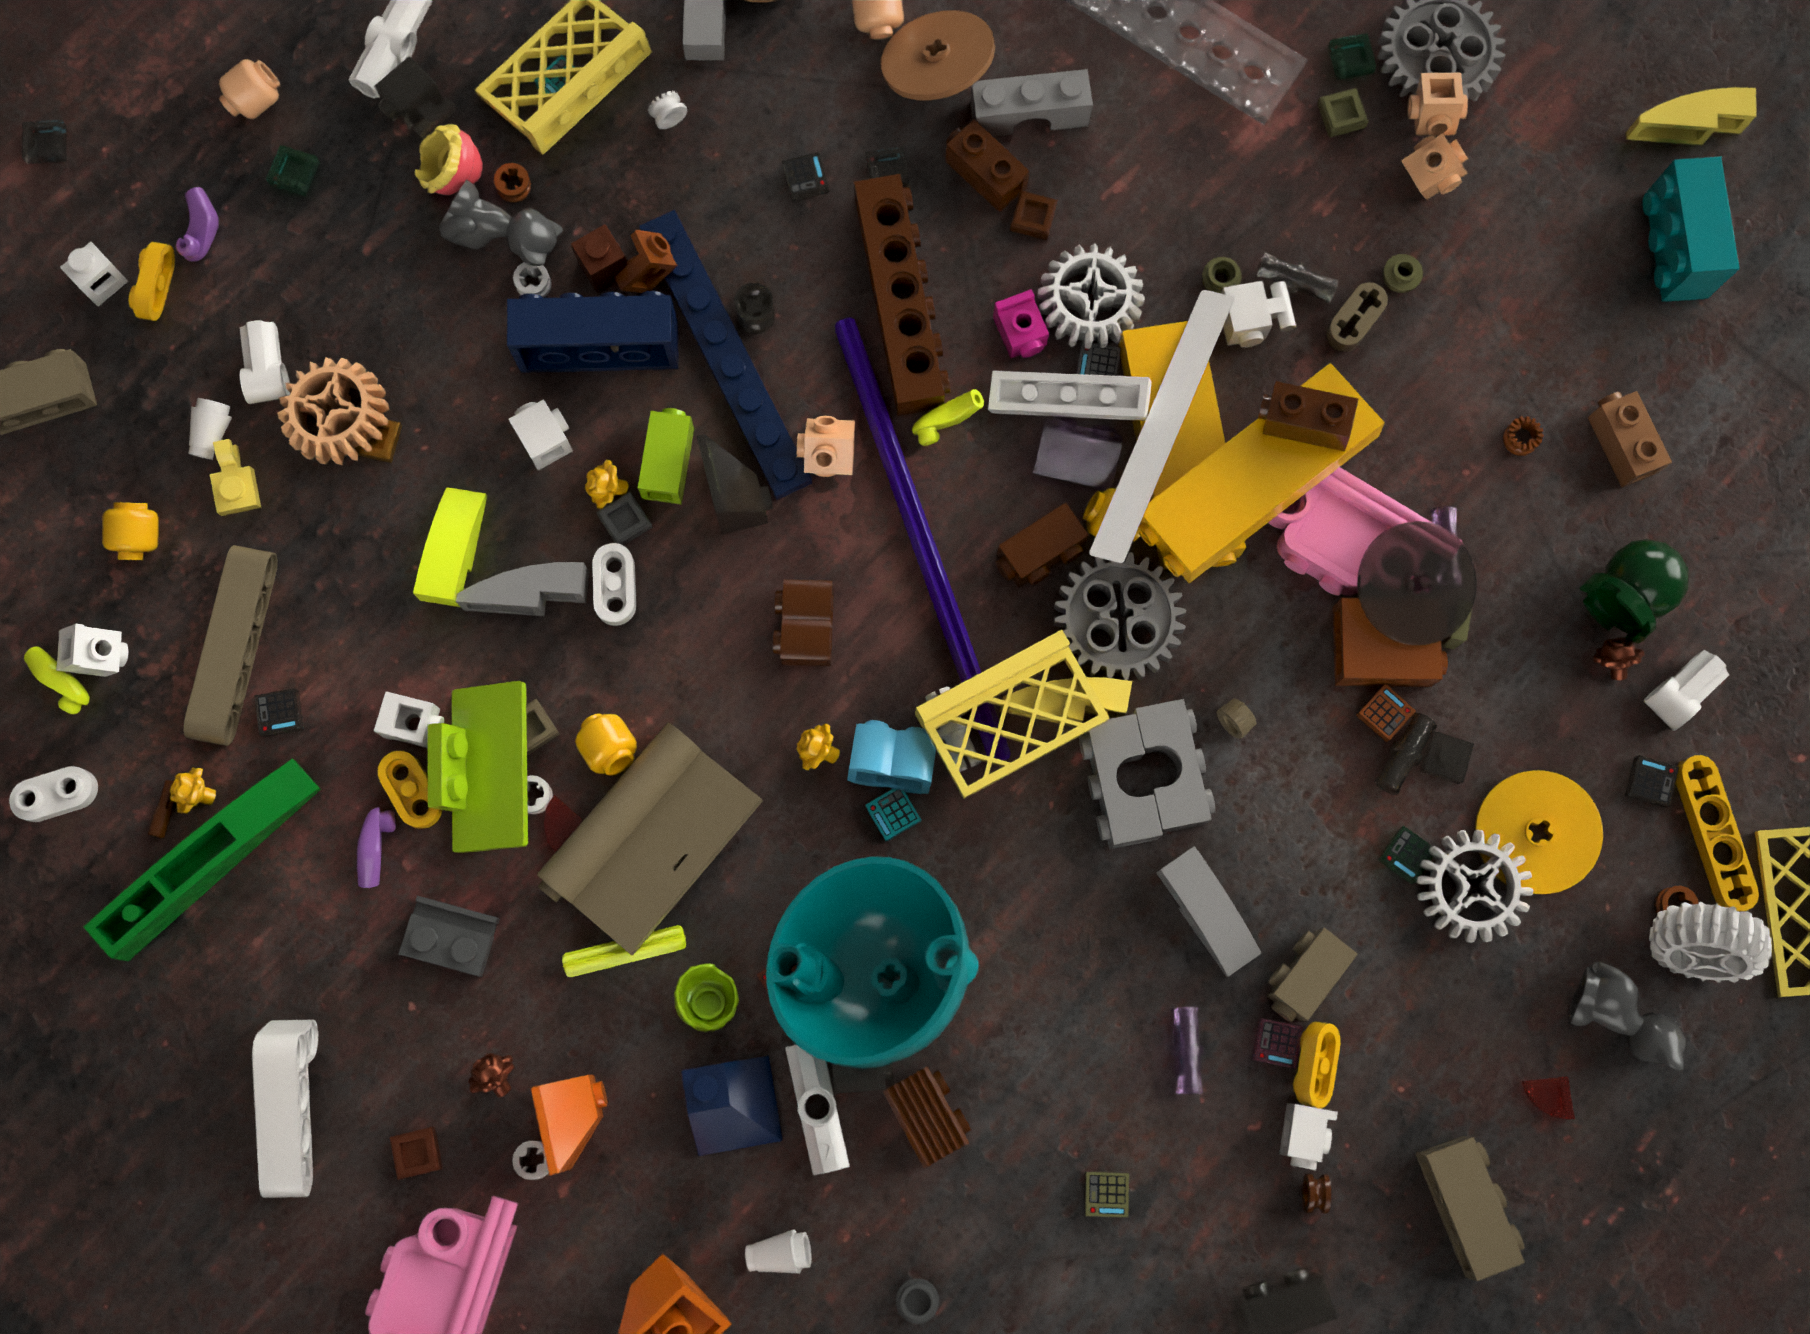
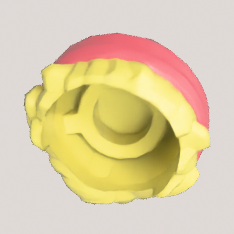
M448 124L437 126L435 131L421 142L420 170H415V175L419 179L421 186L428 189V193L436 192L448 196L459 192L466 180L473 184L476 183L481 176L483 163L479 151L470 136L460 130L457 125Z

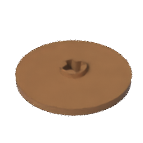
M939 11L919 17L898 30L885 46L881 58V69L884 79L894 92L913 100H937L955 95L978 81L991 65L995 54V42L992 31L981 18L964 11Z

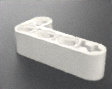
M271 1020L257 1033L254 1039L252 1061L260 1194L263 1198L307 1197L311 1192L313 1160L308 1064L315 1057L318 1047V1026L315 1020Z

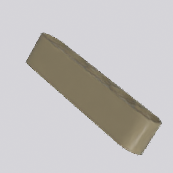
M233 545L228 551L184 720V736L188 739L229 746L235 738L278 565L276 553Z

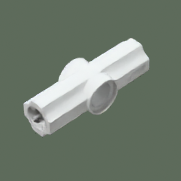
M390 0L382 17L376 16L372 19L365 35L366 47L349 78L353 87L371 98H382L398 65L406 63L411 58L416 46V31L432 0Z
M797 1045L786 1047L798 1104V1113L802 1122L813 1175L850 1167L827 1062L812 1056ZM814 1094L823 1095L829 1102V1112L822 1119L811 1118L805 1110L807 1099Z

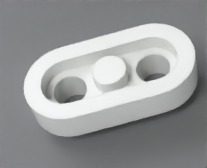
M609 543L600 547L593 557V604L598 617L604 623L618 626L628 622L636 610L635 562L630 551L625 546ZM619 561L622 563V567L618 572L612 573L608 571V566L611 562ZM614 600L623 602V607L618 612L609 610V605Z
M75 766L62 768L17 784L10 795V808L20 819L30 822H41L90 805L97 795L98 783L94 775L85 769ZM71 780H75L76 788L72 793L68 794L66 792V785ZM30 793H34L35 801L31 806L27 807L25 799Z

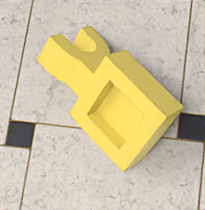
M230 439L213 442L215 455L221 467V472L210 474L217 513L225 516L261 508L254 469L250 466L241 468L238 446L232 445Z

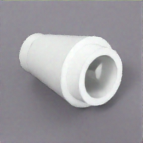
M197 398L196 406L191 407L190 448L188 454L213 460L215 453L213 442L222 440L232 417L228 416L230 406Z
M793 1229L755 1244L747 1245L745 1257L748 1270L750 1272L801 1273L802 1268H809L811 1266V1247L807 1233H797Z

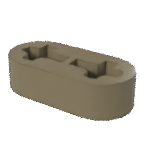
M1370 282L1361 284L1335 315L1326 331L1327 341L1333 349L1340 352H1348L1355 349L1381 316L1387 306L1388 296L1380 285ZM1368 296L1373 297L1375 300L1373 306L1371 305L1364 314L1359 312L1358 309L1363 303V299L1365 300ZM1351 320L1356 325L1351 334L1344 339L1339 336V333Z

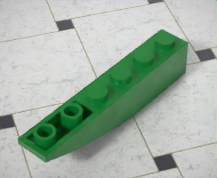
M292 758L181 841L84 926V929L111 959L130 961L315 796L321 788Z

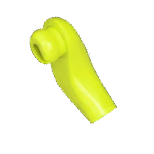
M973 389L923 415L912 426V433L918 435L919 444L928 446L938 442L940 436L937 430L957 425L984 406L981 393Z
M32 647L28 649L24 655L25 663L39 682L63 695L58 701L60 709L74 715L80 712L82 705L89 704L90 697L88 692L70 672L56 671L57 661L42 648Z

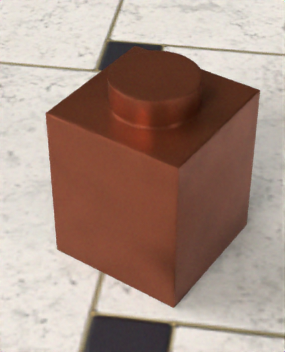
M605 224L571 243L578 264L597 293L616 283L615 277L626 267L627 260Z

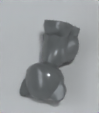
M468 180L464 182L439 225L442 238L470 249H479L489 244L494 238L506 237L510 251L520 256L524 263L531 266H541L546 262V257L552 252L557 243V237L563 231L559 224L545 218L541 213L532 208H525L511 217L495 204L480 199L477 188Z
M1596 962L1586 967L1570 1003L1568 1024L1585 1026L1595 1021L1616 1033L1629 1035V1050L1636 1059L1648 1063L1664 1064L1679 1071L1683 1070V1053L1686 1041L1681 1025L1674 1018L1650 1012L1641 1016L1637 1010L1638 988L1631 978L1621 970L1601 962Z

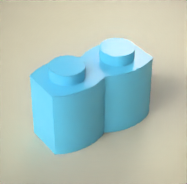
M870 720L865 722V724H856L847 780L865 786L889 787L904 790L908 793L929 794L936 748L923 728L909 727L906 730L897 731L889 728L888 724L877 720Z

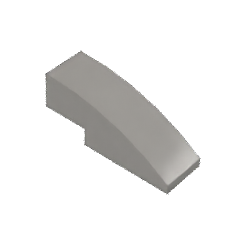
M684 0L683 49L685 60H724L726 0Z
M554 562L530 565L482 580L457 593L456 602L464 611L545 616L546 601L586 603L589 571L584 562Z
M1195 846L1156 873L1180 906L1178 908L1226 977H1229L1261 954L1241 915Z

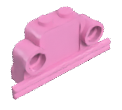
M1341 467L1268 522L1275 528L1284 529L1277 541V551L1285 560V565L1296 573L1311 575L1320 581L1319 585L1325 591L1337 596L1340 594L1354 595L1368 582L1379 591H1395L1413 579L1417 573L1419 562L1427 549L1449 562L1462 542L1459 538Z
M492 1196L486 1217L456 1208L437 1209L423 1219L418 1234L400 1240L395 1247L389 1246L383 1257L380 1269L381 1272L385 1273L380 1290L375 1289L366 1308V1315L371 1316L369 1321L370 1334H482L517 1226L513 1225L512 1221L518 1203Z

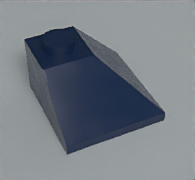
M769 1056L681 1071L687 1111L698 1156L783 1141Z

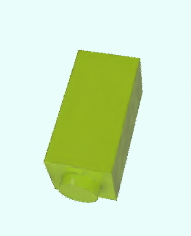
M664 408L662 412L650 411L638 482V490L642 499L682 505L694 426L691 416H686V413L679 409Z

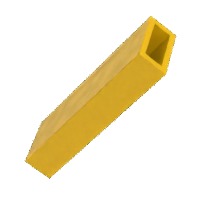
M1188 321L1122 331L1118 348H1121L1120 358L1124 376L1150 378L1152 384L1149 411ZM1209 361L1150 501L1225 444ZM1132 420L1137 442L1145 421ZM1245 541L1215 563L1213 567H1223L1236 563V558H1240L1246 549ZM1157 547L1160 566L1163 567V570L1168 569L1163 562L1165 555Z
M1331 363L1301 386L1359 399L1350 439L1345 452L1265 435L1263 431L1266 420L1258 418L1148 503L1137 531L1149 546L1152 547L1156 544L1165 555L1163 562L1174 576L1178 578L1182 575L1188 583H1191L1379 437L1385 422Z

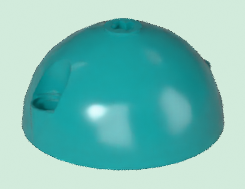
M866 857L837 865L819 875L803 888L790 903L777 925L770 944L767 958L766 983L770 1004L775 1017L786 1035L797 1046L812 1056L845 1067L870 1068L884 1066L910 1057L934 1041L956 1014L966 992L967 985L975 978L978 972L979 962L976 955L970 950L965 925L956 905L937 880L925 870L907 861L891 857ZM798 962L796 970L790 974L791 968Z

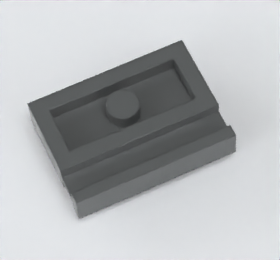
M417 895L415 909L410 916L399 955L482 977L500 918Z

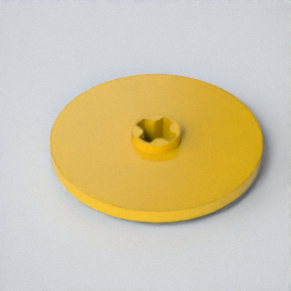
M1526 771L1504 779L1486 795L1479 807L1475 821V830L1479 829L1484 832L1485 844L1489 837L1496 833L1500 835V842L1497 847L1499 850L1510 842L1515 845L1514 850L1508 856L1511 860L1522 855L1525 857L1526 861L1516 868L1518 873L1525 871L1532 873V878L1521 880V887L1532 888L1533 894L1556 893L1579 883L1594 867L1603 843L1602 821L1592 798L1573 780L1550 771ZM1543 822L1546 825L1544 832L1549 837L1547 840L1540 839L1533 842L1531 840L1533 832L1528 828L1530 824L1536 826ZM1479 853L1484 864H1486L1490 857ZM1499 868V872L1495 877L1507 885L1505 875L1502 869Z

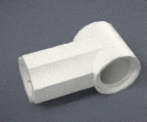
M261 320L246 322V325L240 327L244 368L240 370V384L246 402L253 404L289 396L290 392L286 389L285 383L290 382L286 367L281 361L277 326L274 322H264Z
M1703 650L1695 655L1674 677H1669L1657 686L1644 699V702L1672 731H1675L1701 709L1700 703L1729 676L1726 664L1717 655Z

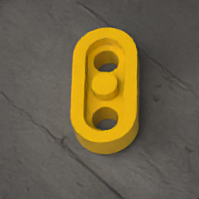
M151 242L147 248L142 249L139 255L138 264L140 272L136 285L132 286L129 292V306L133 309L137 318L156 321L163 312L174 271L175 254L171 245Z
M393 751L384 756L378 766V778L400 818L409 826L417 829H426L433 826L440 819L443 810L428 808L424 815L418 816L416 814L418 803L423 801L428 803V776L419 760L405 751ZM401 767H407L409 771L408 776L404 780H397V770Z
M1312 1022L1301 1035L1298 1071L1293 1081V1090L1301 1105L1322 1109L1327 1106L1332 1097L1341 1044L1339 1031L1333 1024Z

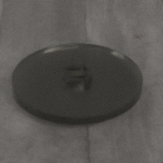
M1414 521L1395 525L1382 532L1372 541L1360 562L1357 589L1359 601L1366 617L1380 633L1402 644L1426 645L1447 638L1465 622L1475 601L1477 578L1473 560L1467 548L1458 537L1449 530L1434 523ZM1422 576L1420 584L1424 587L1423 590H1412L1415 584L1411 577Z

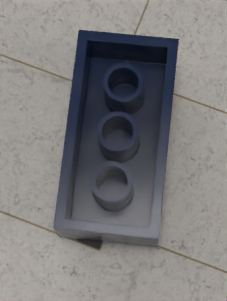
M646 291L641 293L640 296H624L618 292H605L600 297H583L577 293H564L559 298H543L537 294H523L519 296V299H507V346L521 373L679 369L678 321L671 295H664L658 291ZM611 346H618V351L614 353Z

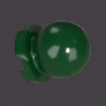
M1649 539L1632 541L1613 554L1606 565L1605 573L1593 574L1580 587V590L1588 595L1582 602L1592 617L1606 630L1609 631L1615 626L1628 634L1625 637L1628 641L1639 644L1656 629L1655 618L1663 617L1680 605L1688 591L1689 569L1681 554L1666 543Z

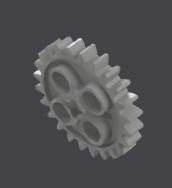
M1404 0L1401 7L1395 6L1393 8L1390 18L1386 19L1381 29L1384 32H1382L1378 44L1382 47L1377 57L1381 60H1387L1381 69L1382 73L1393 72L1389 85L1394 86L1399 83L1403 85L1400 92L1401 97L1409 92L1416 95L1421 73H1432L1431 70H1436L1440 73H1461L1463 94H1466L1467 98L1469 97L1473 101L1479 98L1482 91L1487 92L1493 80L1496 79L1501 71L1499 66L1505 58V54L1500 52L1505 43V39L1496 38L1501 25H1489V21L1494 13L1487 12L1481 14L1479 12L1483 2L1478 1L1471 6L1467 4L1468 0ZM1439 22H1445L1450 27H1445L1441 25ZM1408 41L1416 42L1420 47L1412 46ZM1462 51L1470 52L1473 57L1465 55Z
M1132 552L1128 554L1123 563L1113 561L1105 563L1103 559L1095 557V568L1093 569L1083 561L1079 567L1082 577L1072 572L1068 575L1067 580L1073 588L1068 586L1060 587L1059 594L1067 601L1055 602L1054 609L1064 615L1056 617L1053 621V626L1065 628L1063 632L1070 642V650L1073 654L1077 653L1080 656L1077 661L1080 667L1086 663L1091 665L1089 677H1094L1099 670L1105 671V678H1112L1114 673H1119L1121 680L1128 681L1130 672L1133 671L1139 680H1143L1145 677V666L1154 673L1158 672L1160 665L1157 658L1167 663L1172 658L1170 651L1166 647L1177 649L1181 644V641L1172 634L1183 633L1186 628L1184 624L1175 621V619L1183 617L1186 613V609L1174 607V604L1183 595L1182 593L1169 592L1175 581L1173 578L1163 582L1159 579L1163 571L1162 566L1152 572L1148 570L1149 558L1147 557L1142 560L1140 565L1134 564ZM1114 583L1120 585V614L1122 617H1128L1122 627L1123 640L1126 646L1125 652H1121L1118 646V619L1111 618L1117 607L1113 589ZM1133 588L1141 589L1147 595V602L1144 604L1133 603L1128 597V590ZM1092 591H1099L1106 596L1108 603L1103 607H1095L1088 601L1087 594ZM1137 627L1148 630L1152 638L1151 642L1139 644L1133 639L1131 631ZM1097 630L1105 631L1111 638V644L1107 647L1095 645L1091 639V633Z

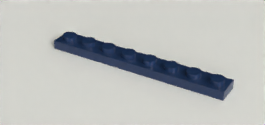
M675 210L640 225L641 231L660 233L670 245V252L677 267L664 279L776 500L812 484V478L809 473H804V463L801 457H797V449Z

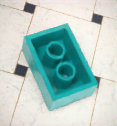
M1720 156L1673 160L1643 197V211L1645 215H1649L1651 228L1648 237L1649 248L1654 252L1656 260L1654 282L1656 287L1660 289L1662 302L1708 299L1740 269L1722 158Z

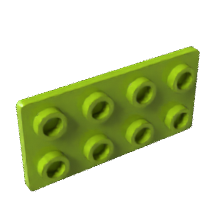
M521 681L454 689L452 691V725L445 723L427 724L428 808L452 811L453 852L467 853L525 847L528 844L526 684Z

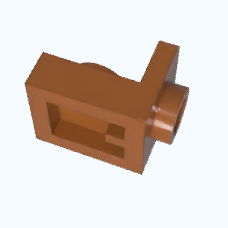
M635 230L631 234V239L639 255L628 260L626 267L615 277V280L621 291L643 293L651 291L677 267V264L670 252L669 243L660 233Z

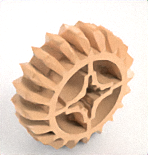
M325 357L323 367L321 368L316 363L310 362V372L306 375L296 370V376L299 381L296 384L285 383L290 395L279 397L280 404L285 409L277 412L278 418L284 423L281 431L287 438H290L289 444L296 451H301V454L310 460L316 457V460L321 464L327 465L332 458L336 464L342 465L345 455H348L352 460L358 461V452L355 450L357 446L360 445L365 451L370 452L372 447L368 443L371 438L382 440V434L377 427L388 425V419L383 413L390 409L389 404L383 399L386 396V392L380 384L378 385V379L372 372H366L363 365L357 362L351 365L347 359L342 357L337 364L332 359ZM350 387L360 391L361 408L355 407L350 402L351 397L348 394ZM307 415H312L317 420L316 426L319 428L317 436L310 434L308 431Z

